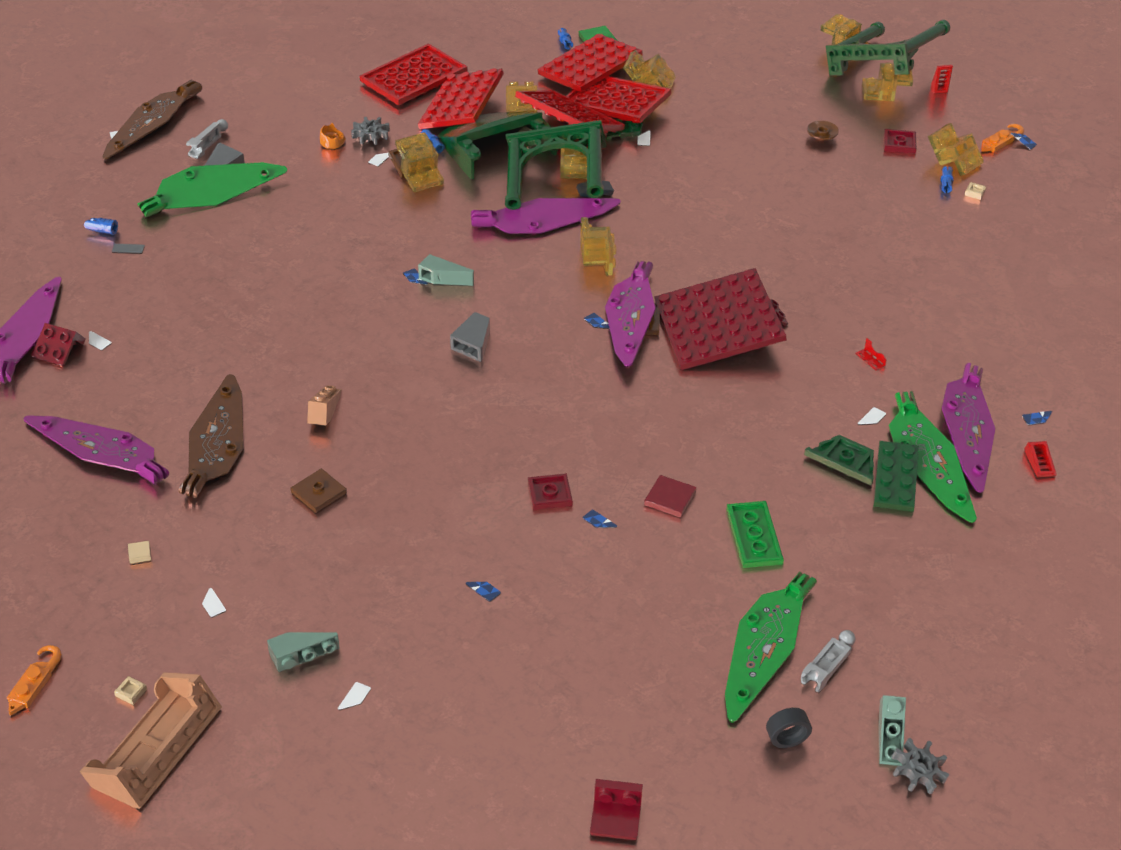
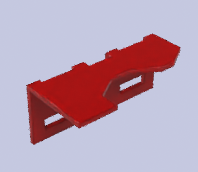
M866 338L865 348L856 352V354L863 360H867L868 364L875 370L886 366L887 360L882 353L876 352L872 346V341Z

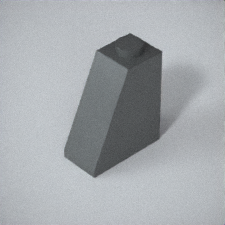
M218 143L204 166L245 163L244 154L222 143Z
M474 312L450 335L451 349L481 362L484 358L490 334V318Z

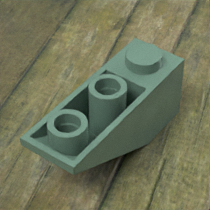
M431 254L418 264L419 279L426 282L443 285H474V270Z
M287 632L267 640L269 655L278 672L291 669L296 665L340 649L337 632Z
M883 695L880 699L879 764L902 766L900 761L892 759L891 756L896 748L902 752L904 750L906 697Z

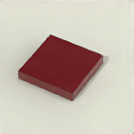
M884 129V151L916 154V131Z
M567 473L528 477L533 510L573 506Z
M659 475L645 498L644 505L682 517L696 493V487Z

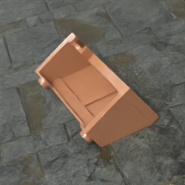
M164 672L154 685V693L158 699L107 760L102 764L100 760L92 759L81 769L80 773L93 789L131 807L141 809L222 708L201 675Z

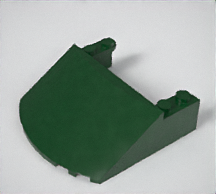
M497 112L480 115L475 123L452 125L442 131L437 137L445 146V150L472 180L474 179V161L481 156L479 148L472 143L473 140L525 125L531 130L551 128V126L542 118V112ZM552 149L550 152L556 155L557 149Z

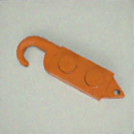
M1010 124L1007 126L1008 128H1017L1018 130L1012 132L1002 129L984 139L981 152H996L1012 143L1016 138L1011 133L1023 134V126Z
M47 645L38 650L37 655L51 651L53 656L49 662L30 664L7 696L10 716L23 708L28 709L47 683L62 656L61 650L58 647Z

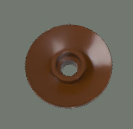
M814 121L808 125L807 132L816 139L829 140L838 135L839 129L835 124L828 121Z

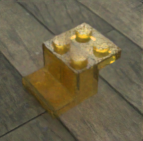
M836 14L821 25L820 31L832 35V45H836L861 32L862 24L854 19Z
M635 50L631 52L623 67L633 81L644 84H656L659 87L671 89L676 78L674 72L670 70L666 61L659 54L644 61L643 57Z
M890 62L880 63L878 79L872 77L863 78L864 100L894 101L897 85H913L912 70L908 75H895L894 64Z
M510 81L509 84H506V112H537V109L532 108L531 104H524L515 97L516 91H537V84H534V81H524V84H518V81Z
M952 123L946 124L928 136L939 164L944 165L955 162L960 176L967 174L984 163L972 133L957 137Z
M425 132L395 140V146L402 156L401 171L413 192L444 184V178L437 168L438 153Z
M561 148L560 178L587 179V157L580 151Z
M581 217L580 247L583 266L604 265L605 275H612L613 268H616V260L613 258L614 254H616L614 233L611 234L610 227H592V224L588 223V217Z

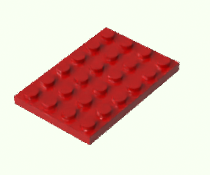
M596 34L591 39L575 46V48L544 64L537 70L538 75L583 92L643 56V52L624 42H619L603 34Z
M428 43L360 75V81L397 105H400L443 84L450 74L457 75L468 72V66Z
M492 68L487 71L478 70L472 73L464 72L457 75H448L418 123L419 129L475 123L504 75L503 69Z
M608 76L583 92L573 89L567 97L608 117L641 123L671 95V89Z
M554 90L516 91L515 97L520 99V102L531 104L532 108L543 110L544 114L555 116L557 120L562 122L566 121L569 123L568 125L601 120L604 133L624 130L625 124Z

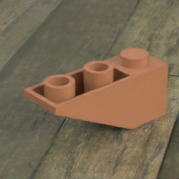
M327 385L308 401L307 423L327 425L332 419L342 389H336V386Z

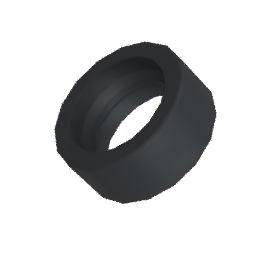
M791 707L772 715L766 723V730L774 746L789 748L801 744L808 739L812 733V726L804 710Z

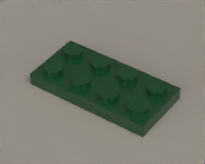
M879 441L873 507L914 512L919 446Z

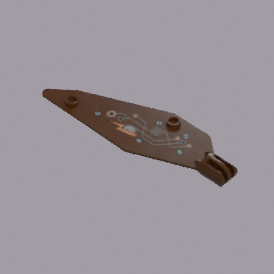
M189 80L179 86L176 91L161 93L148 102L143 103L109 141L103 153V159H108L123 151L129 145L168 122L185 100L201 92L202 85L194 80Z
M232 374L225 377L189 431L188 475L178 489L180 494L184 495L186 492L187 496L197 498L208 480L228 474L243 450L242 391L236 377Z

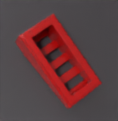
M953 65L937 66L931 83L933 94L948 92Z
M1047 441L1028 442L1024 450L1036 477L1056 476L1057 473Z

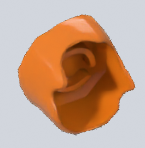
M333 123L328 126L324 125L320 130V144L324 148H339L346 140L343 132L335 128Z

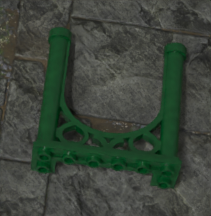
M940 20L934 26L907 40L886 44H864L884 34V25L881 22H875L869 28L836 45H826L829 75H843L848 68V60H893L895 75H908L914 67V59L911 58L919 50L918 48L939 36L949 33L950 24L947 20Z
M601 120L506 134L509 150L505 206L508 209L516 210L521 206L522 170L524 165L532 157L552 149L568 148L582 152L587 157V194L591 198H599L603 195L601 157L602 149L607 147ZM529 146H536L532 149L527 148Z

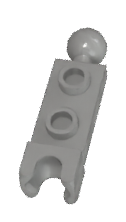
M220 119L217 123L213 122L196 138L192 137L187 141L186 145L192 146L188 156L196 159L201 158L205 154L204 151L221 137L220 131L224 132L228 129L227 121Z
M844 630L840 633L839 640L832 637L816 658L805 667L801 675V683L806 684L810 680L816 681L818 685L815 691L820 692L827 684L829 678L851 653L850 646L856 641L855 634L850 630Z

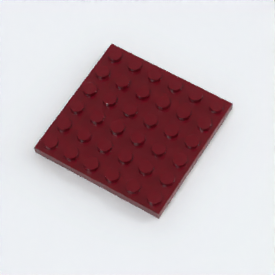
M756 268L654 296L656 306L659 307L662 322L681 370L787 340L784 329Z

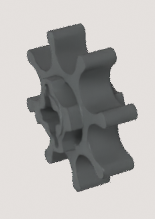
M364 117L362 123L353 122L351 135L353 139L360 137V144H364L365 141H373L374 145H377V140L380 138L388 139L390 124H381V117L371 121Z
M908 738L904 744V748L908 753L896 748L891 756L892 759L898 760L902 764V766L896 767L893 776L906 775L911 781L908 787L909 791H913L917 783H922L926 786L927 792L932 794L937 787L933 779L944 784L949 777V773L943 772L938 768V766H943L947 756L935 757L931 754L929 750L932 745L931 741H927L923 749H919L914 745L913 740Z

